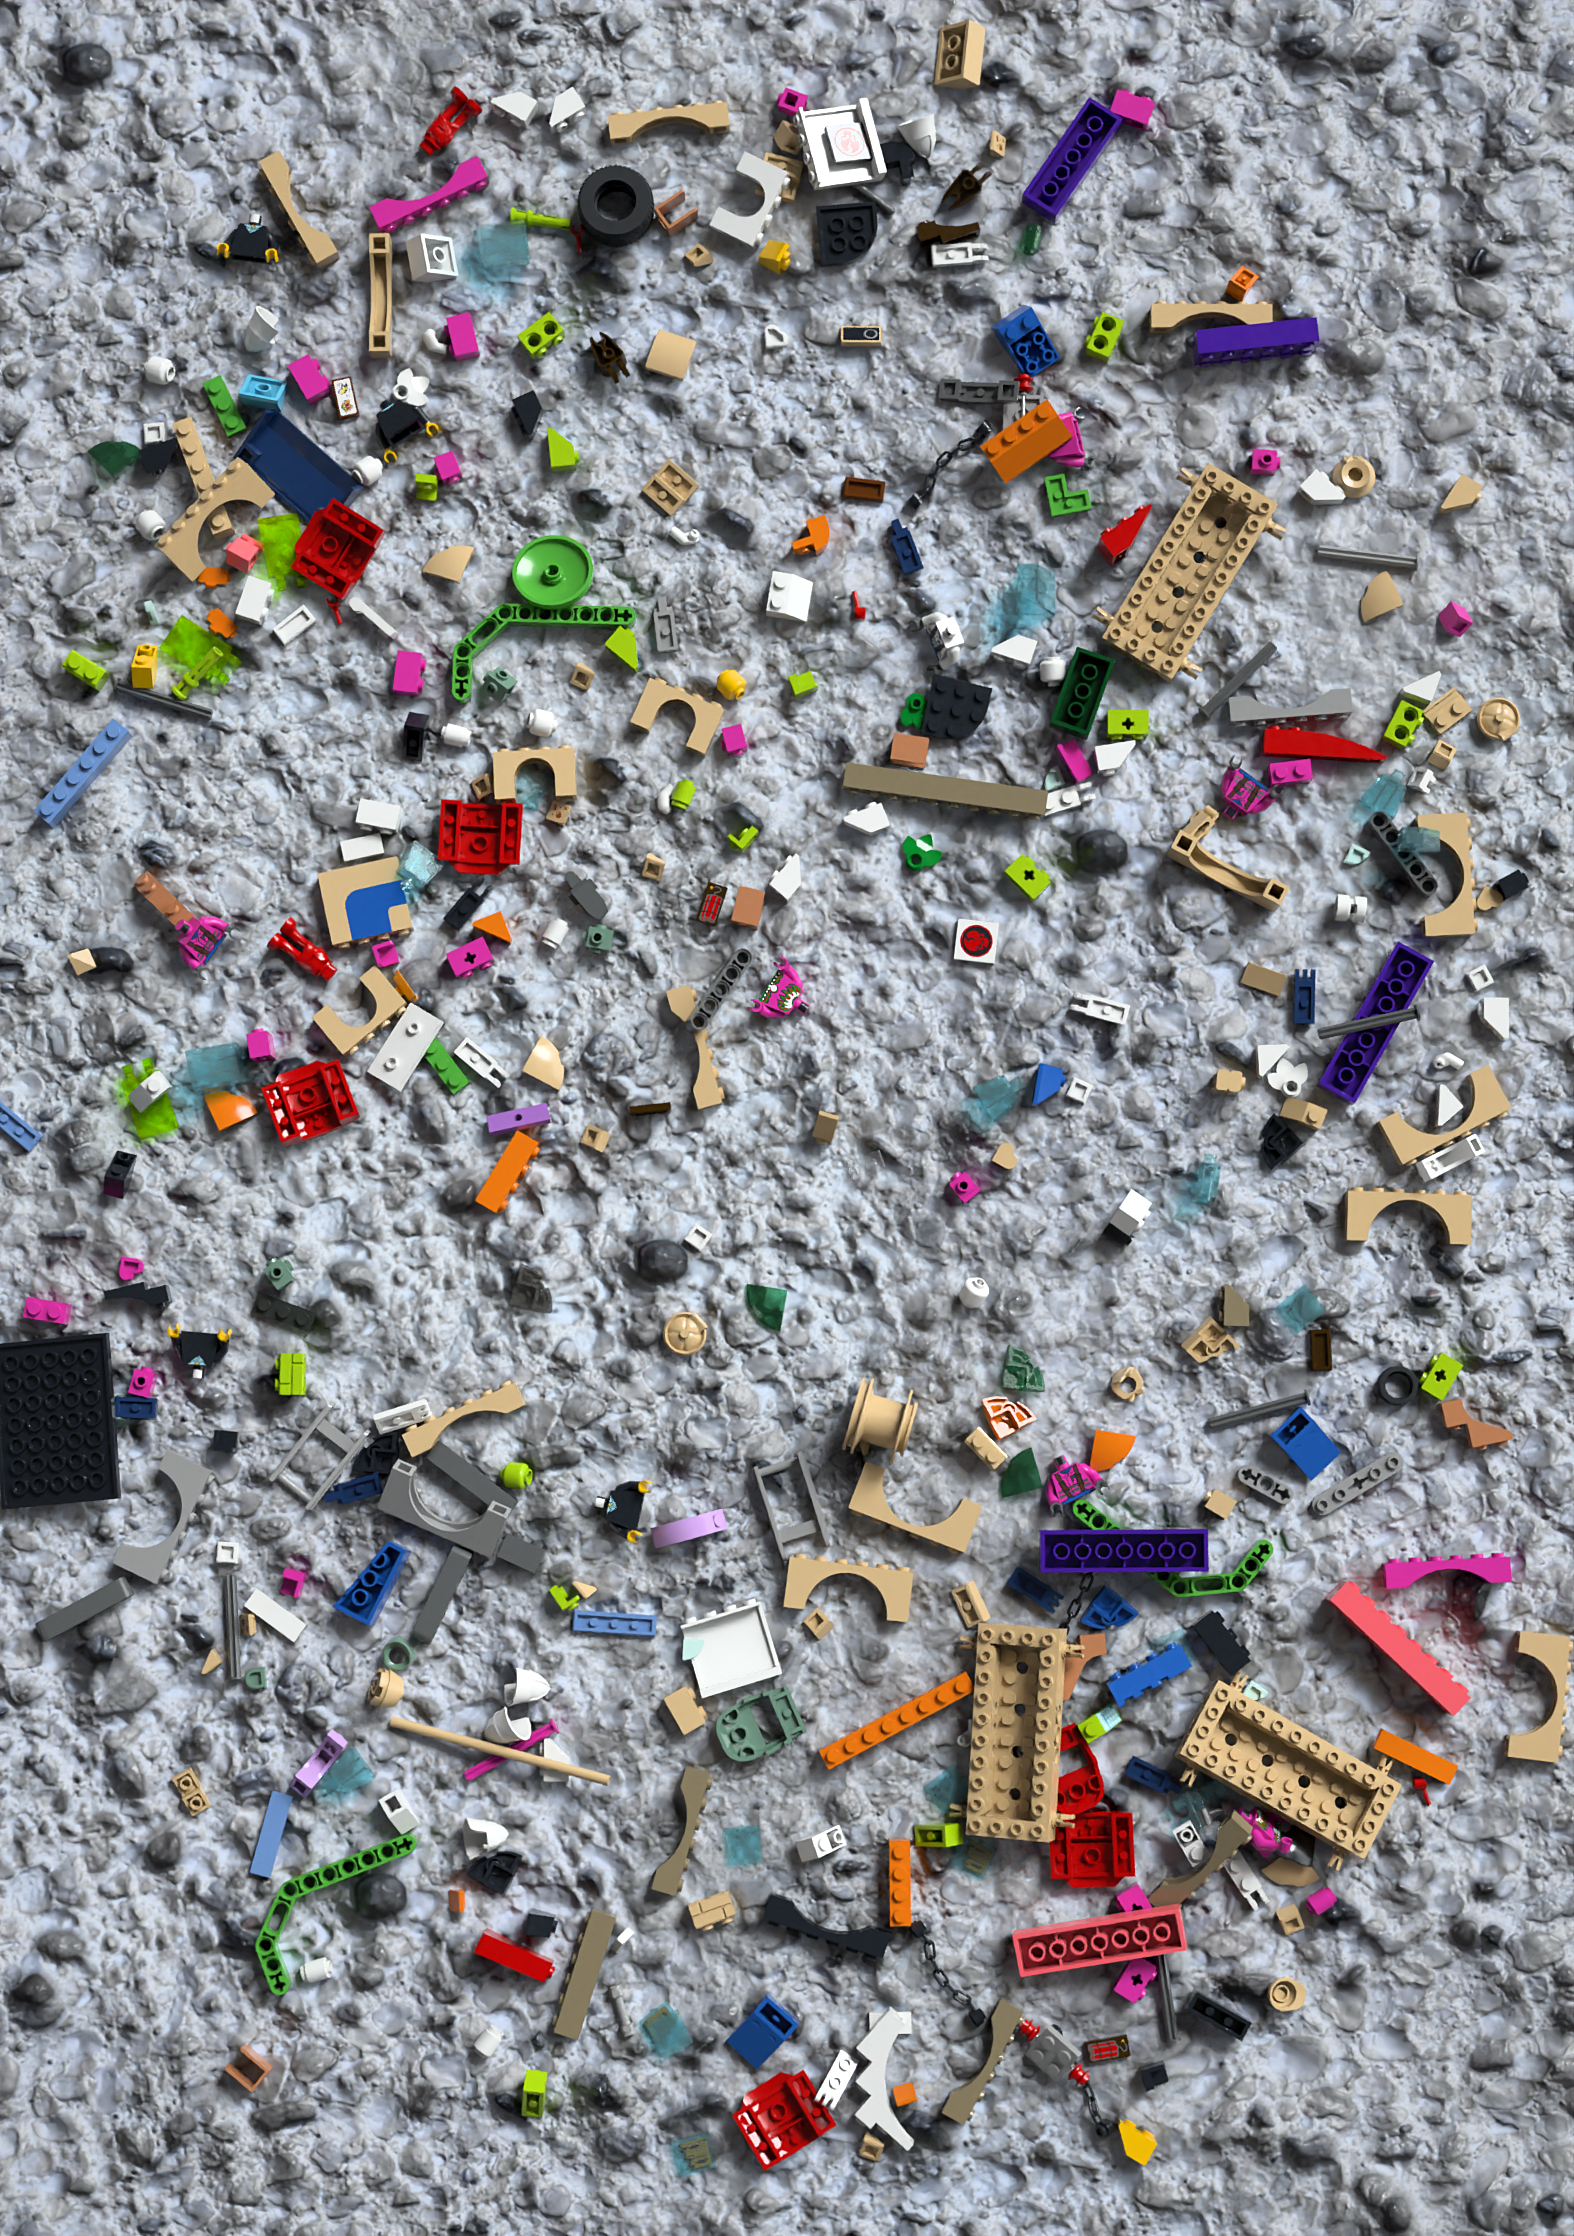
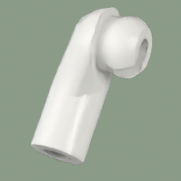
M427 329L423 334V340L430 351L446 355L448 345L439 343L435 336L436 332L432 329Z
M674 526L669 532V535L681 545L695 544L699 540V532L694 529L690 532L682 533Z
M1448 1052L1437 1055L1433 1059V1065L1436 1069H1442L1451 1065L1460 1070L1464 1063L1463 1060Z

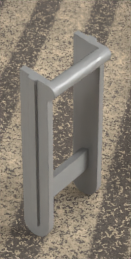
M333 1401L327 1407H324L269 1479L272 1482L275 1480L280 1481L308 1503L305 1507L307 1510H313L365 1444L371 1433L367 1429L355 1443L325 1420L335 1406ZM316 1429H318L348 1454L314 1497H312L282 1472Z
M801 1452L797 1453L798 1457L758 1469V1466H755L752 1469L779 1555L781 1554L783 1562L787 1561L782 1545L783 1542L814 1532L822 1531L826 1547H831L829 1532L804 1453ZM801 1464L817 1518L778 1531L761 1477Z

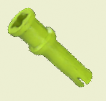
M512 207L509 225L519 224L526 225V228L539 226L570 231L571 218L534 213L532 210L522 211Z
M213 647L190 673H184L183 679L177 685L171 687L174 694L180 699L185 700L187 694L193 688L198 687L199 680L223 656V653L218 648ZM210 660L209 663L202 670H200L206 664V662Z

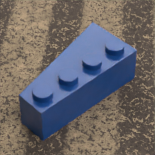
M388 1541L333 1607L368 1626H374L412 1551L395 1542Z
M1172 1642L1163 1647L1165 1651L1159 1654L1155 1651L1145 1657L1146 1661L1140 1664L1136 1661L1127 1666V1671L1121 1674L1117 1671L1108 1676L1110 1680L1106 1681L1119 1707L1126 1704L1125 1700L1135 1699L1141 1696L1144 1690L1153 1689L1163 1683V1680H1169L1192 1667L1180 1643L1175 1644V1642Z

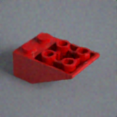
M1151 504L1146 507L1141 505L1134 511V515L1129 518L1127 516L1123 517L1117 522L1118 525L1113 529L1109 527L1100 534L1101 537L1099 538L1097 548L1110 567L1128 555L1149 516Z

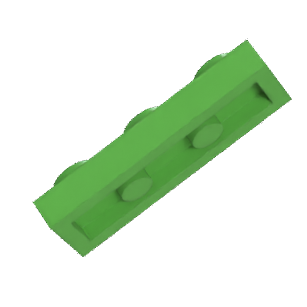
M219 375L204 382L203 386L228 437L231 438L246 431L247 428L222 376Z
M435 1036L424 1056L453 1095H455L470 1084V1082Z

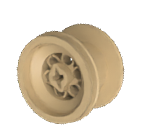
M863 1377L842 1449L845 1450L846 1446L851 1447L850 1454H853L854 1448L860 1441L893 1450L889 1462L891 1466L896 1451L901 1453V1457L904 1455L918 1403L915 1402V1405H909L913 1389L909 1392L906 1404L874 1395L872 1386L874 1378H871L870 1383H866V1378Z

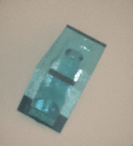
M1402 827L1398 831V851L1440 852V831L1424 827Z

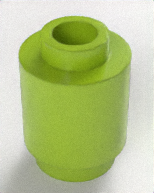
M687 779L677 781L671 797V805L685 811L687 807H690L697 789L693 786L694 783Z

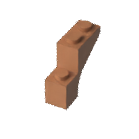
M148 871L140 875L133 884L174 926L182 919L188 923L192 917H195Z
M1462 1399L1438 1403L1443 1428L1449 1427L1450 1431L1462 1429V1424H1464L1469 1448L1475 1447L1476 1451L1488 1449V1444L1495 1443L1497 1447L1507 1445L1508 1440L1513 1439L1512 1433L1508 1430L1472 1419L1465 1411Z
M1105 1633L1078 1635L1079 1640H1075V1645H1084L1085 1649L1076 1650V1652L1085 1655L1083 1659L1075 1657L1065 1658L1063 1701L1070 1698L1085 1663L1095 1656L1107 1654Z

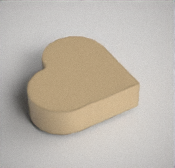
M1485 885L1476 900V906L1480 911L1497 908L1503 903V896Z
M1010 1143L1001 1144L992 1161L1005 1169H1013L1017 1165L1013 1145Z

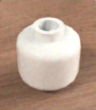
M154 356L145 363L144 373L149 382L166 385L173 380L175 367L170 360Z
M365 456L353 465L352 475L361 485L370 486L382 477L381 469H383V465L378 458L374 459L371 456Z
M149 510L139 514L136 521V529L147 540H159L165 534L166 523L157 512Z
M1060 656L1045 657L1044 661L1040 663V679L1043 682H1048V686H1059L1060 681L1066 679V662L1060 659Z
M535 709L528 715L526 728H529V732L533 735L549 737L551 732L556 731L557 720H554L552 712Z
M968 1278L960 1289V1300L968 1308H978L983 1305L989 1295V1288L981 1278Z

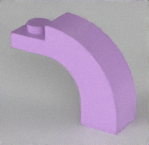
M718 1509L650 1529L655 1548H660L728 1528L723 1510Z
M331 1730L315 1753L295 1775L289 1786L306 1798L346 1748L348 1742L342 1735Z

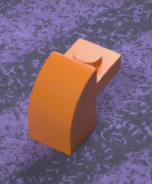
M825 515L806 521L809 537L792 542L794 555L798 553L799 555L809 553L810 549H814L817 556L827 548L830 539V529Z

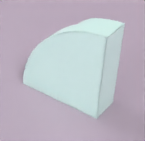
M151 600L144 602V608L148 613L150 624L152 626L158 625L159 620L154 604Z
M1058 765L1053 767L1046 776L1044 784L1046 791L1065 785Z
M1351 844L1343 863L1347 865L1359 864L1371 852Z
M683 1639V1660H688L698 1655L704 1645V1639Z
M1252 1680L1242 1691L1244 1695L1255 1701L1264 1698L1269 1693Z

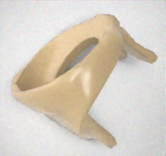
M1134 1367L1121 1368L1114 1373L1111 1380V1388L1119 1398L1129 1400L1131 1403L1134 1398L1145 1392V1390L1141 1389L1143 1386L1142 1377ZM1126 1377H1131L1136 1382V1387L1131 1393H1124L1120 1388V1383Z

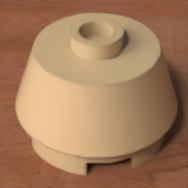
M378 1668L374 1674L377 1678L373 1686L369 1687L368 1701L376 1709L394 1708L403 1697L404 1680L389 1668L386 1670Z

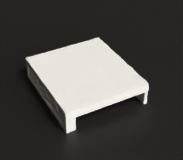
M867 98L859 99L856 105L803 112V108L799 107L794 115V125L796 128L798 127L799 144L803 146L804 163L808 165L809 182L813 184L814 190L882 181L887 171ZM863 122L873 156L872 161L834 165L824 132L825 126Z
M754 1598L744 1601V1606L736 1608L735 1605L723 1608L724 1612L716 1614V1611L703 1614V1619L696 1620V1617L684 1620L681 1629L685 1639H704L701 1651L698 1655L691 1658L702 1698L782 1674L761 1601L756 1602Z

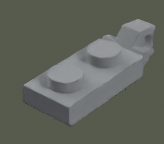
M666 596L658 597L659 608H654L653 613L658 654L678 652L674 611L672 606L667 607Z

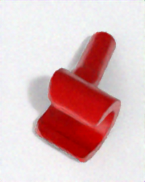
M581 223L580 232L574 230V224L571 228V233L575 236L577 253H582L581 234L584 228Z
M853 591L854 616L857 619H865L866 607H859L857 591Z
M334 595L336 599L334 604H330L328 598L326 602L328 607L333 610L337 624L342 625L338 609L340 602L337 596Z
M1422 1777L1413 1778L1414 1789H1421L1426 1806L1431 1805L1426 1781Z

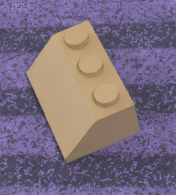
M969 19L940 28L935 86L968 89L980 85L985 27Z

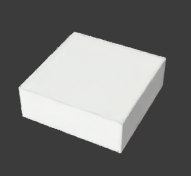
M164 422L143 424L145 445H156L166 441Z
M1485 964L1465 974L1474 992L1494 983Z
M1074 1077L1066 1097L1085 1104L1093 1085Z
M695 1223L684 1240L701 1252L712 1237V1234Z
M218 1541L216 1562L238 1564L239 1543Z

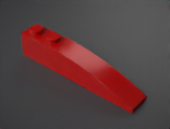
M1268 726V729L1265 728L1262 733L1261 756L1381 764L1386 760V755L1364 745L1328 734L1301 731L1299 727H1289L1288 730L1280 729L1279 726Z

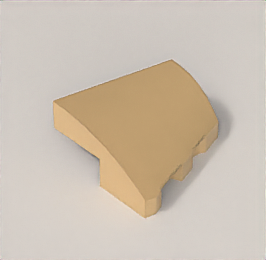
M1210 1316L1181 1344L1198 1363L1207 1361L1212 1356H1220L1226 1350L1238 1349L1240 1347Z

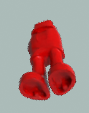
M456 86L450 91L452 102L430 124L423 136L424 140L419 145L430 156L436 150L439 151L440 148L447 146L452 141L454 135L460 130V127L471 117L479 116L483 112L482 108L472 99L468 100L463 91ZM464 106L458 117L453 122H450L449 120Z
M292 917L288 918L280 928V932L303 949L302 953L279 933H276L271 938L267 947L273 951L282 950L294 959L293 961L304 970L318 978L322 977L328 982L338 969L332 965L328 954L322 948L316 947L298 932L296 928L297 922Z

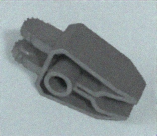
M574 871L566 872L564 880L572 889L569 891L571 894L568 896L569 899L576 906L579 904L588 915L600 920L608 913V909L603 898L595 890L598 888L590 878L588 880L586 878L581 880L578 875H575Z

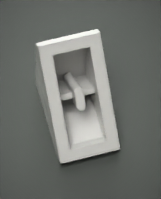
M1440 671L1403 687L1400 691L1401 696L1429 705L1441 676Z
M1287 1044L1258 1045L1255 1048L1256 1070L1259 1079L1289 1049Z
M1441 1084L1437 1086L1435 1127L1442 1126L1464 1107L1450 1090Z

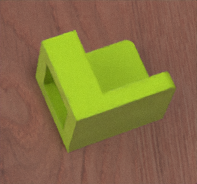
M810 671L796 676V673L788 676V682L795 699L818 690L817 682L815 683Z

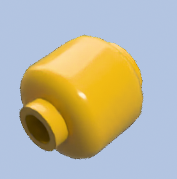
M725 670L717 677V689L726 699L733 700L736 698L738 700L744 696L746 681L737 671Z

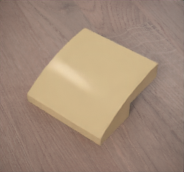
M766 152L763 160L787 171L789 179H791L786 191L783 190L780 195L781 201L794 204L804 162ZM757 183L755 194L765 197L764 189Z
M659 329L651 347L645 369L683 381L697 341Z
M668 459L641 490L668 514L673 516L700 485L671 459Z

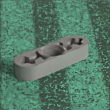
M1244 1465L1239 1468L1237 1477L1240 1482L1278 1503L1287 1504L1292 1501L1294 1493L1289 1486L1250 1465ZM1250 1469V1474L1254 1477H1257V1473L1261 1475L1256 1480L1255 1486L1252 1485L1254 1480L1251 1478L1243 1479L1242 1471ZM1264 1478L1269 1479L1271 1482V1487L1267 1491L1260 1488V1481ZM1276 1483L1279 1485L1276 1489L1280 1491L1288 1490V1499L1284 1498L1281 1500V1495L1274 1492V1496L1270 1494L1275 1489Z

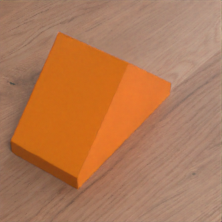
M1242 266L1229 280L1225 292L1238 301H1243L1259 276Z
M501 911L473 922V928L506 943H512L511 935Z

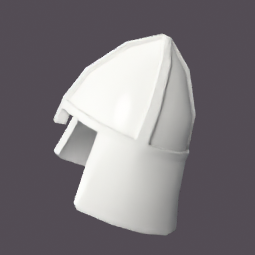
M934 114L915 121L910 120L896 126L913 151L923 158H930L936 142Z
M261 306L255 307L253 316L245 329L244 344L247 351L258 352L265 350L277 341V338L274 337L279 331L274 326L278 322V318Z
M516 1668V1683L504 1685L505 1703L507 1706L537 1701L548 1693L550 1685L538 1673L530 1669Z
M506 1707L494 1713V1716L490 1718L484 1730V1737L490 1742L498 1744L527 1740L531 1736L529 1718L525 1717L511 1721L507 1715Z
M464 1817L463 1838L469 1860L495 1850L509 1835L503 1826L494 1822Z

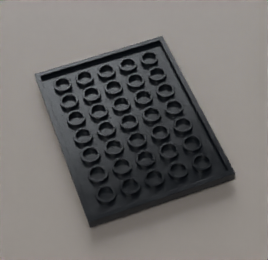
M110 1333L0 1344V1492L2 1509L121 1499Z

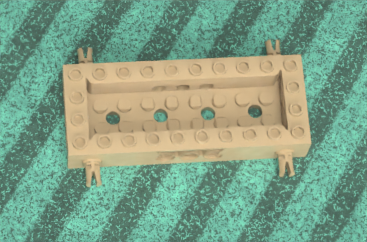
M1210 463L1207 464L1202 474L1198 477L1184 468L1181 469L1180 472L1184 476L1178 474L1176 479L1191 487L1190 494L1117 614L1112 616L1100 607H1097L1096 611L1101 616L1093 614L1091 617L1107 626V630L1101 640L1102 643L1169 683L1172 682L1177 672L1180 671L1195 680L1198 678V675L1193 671L1201 673L1202 668L1189 662L1187 655L1262 532H1267L1281 541L1283 536L1278 532L1285 534L1287 529L1272 521L1271 517L1278 507L1276 502ZM1218 518L1226 521V526L1222 529L1215 526L1214 522ZM1196 552H1202L1205 556L1203 563H1196L1193 556ZM1179 587L1183 589V597L1175 598L1172 594L1174 588ZM1154 622H1159L1162 624L1163 630L1155 633L1152 631L1151 625Z
M978 1623V1637H960V1640L970 1642V1644L960 1645V1649L977 1650L968 1805L951 1803L950 1808L960 1812L949 1813L950 1817L967 1818L966 1835L1039 1842L1055 1840L1056 1826L1074 1828L1075 1826L1074 1823L1065 1821L1075 1819V1815L1057 1814L1065 1658L1075 1657L1083 1659L1085 1654L1077 1653L1075 1650L1085 1649V1646L1066 1644L1067 1629ZM1020 1662H1025L1028 1665V1671L1025 1674L1020 1673L1018 1670ZM1018 1704H1023L1026 1708L1023 1716L1016 1713L1015 1709ZM1015 1746H1020L1023 1749L1022 1757L1017 1758L1014 1756L1013 1749ZM1013 1788H1017L1021 1792V1797L1018 1800H1014L1011 1797V1790Z
M1241 1671L1236 1672L1230 1686L1220 1680L1213 1682L1174 1755L1188 1765L1179 1781L1183 1783L1189 1776L1186 1786L1192 1787L1198 1772L1201 1771L1335 1849L1329 1862L1326 1864L1327 1867H1332L1336 1861L1334 1871L1339 1872L1346 1856L1356 1861L1364 1860L1402 1787V1784L1387 1776L1395 1760L1393 1758L1389 1759L1386 1764L1388 1755L1383 1754L1375 1770L1241 1693V1690L1249 1676L1244 1675L1239 1681ZM1227 1734H1232L1235 1737L1236 1742L1233 1746L1226 1744L1225 1737ZM1264 1755L1271 1757L1272 1764L1270 1767L1262 1764V1757ZM1300 1776H1305L1308 1779L1309 1784L1306 1788H1302L1299 1785L1298 1779ZM1337 1797H1342L1345 1800L1343 1809L1336 1807L1335 1799Z

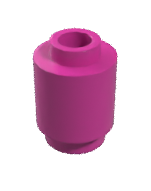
M1329 1886L1325 1889L1322 1887L1306 1898L1307 1903H1305V1906L1311 1915L1315 1913L1319 1916L1333 1907L1337 1898Z

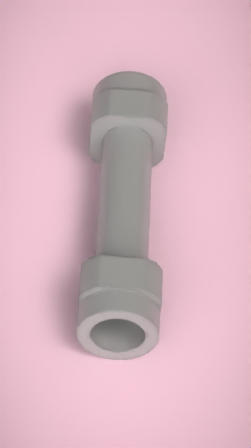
M621 1984L609 1987L611 1999L614 1998L621 2019L623 2036L627 2037L635 2034L633 2022L629 2020L622 1998L624 1993Z

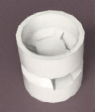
M1337 894L1334 920L1346 922L1350 919L1353 923H1364L1367 898L1354 896L1351 899L1349 895ZM1351 905H1354L1353 913H1350Z

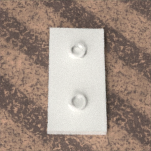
M410 1002L407 1010L403 1013L367 1072L401 1092L444 1022Z

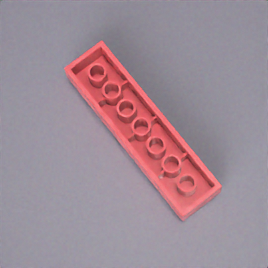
M1341 1580L1324 1599L1442 1710L1449 1715L1455 1716L1471 1699L1467 1695L1469 1690L1461 1683L1451 1680L1454 1676L1445 1668H1439L1436 1665L1438 1661L1433 1656L1423 1653L1421 1651L1423 1647L1417 1641L1411 1638L1408 1639L1405 1636L1407 1632L1401 1626L1393 1625L1390 1622L1392 1618L1385 1611L1377 1610L1374 1607L1376 1603L1370 1597L1362 1596L1359 1593L1361 1589L1354 1582Z
M1179 1903L1014 1930L1012 1935L1020 1977L1187 1950V1940Z

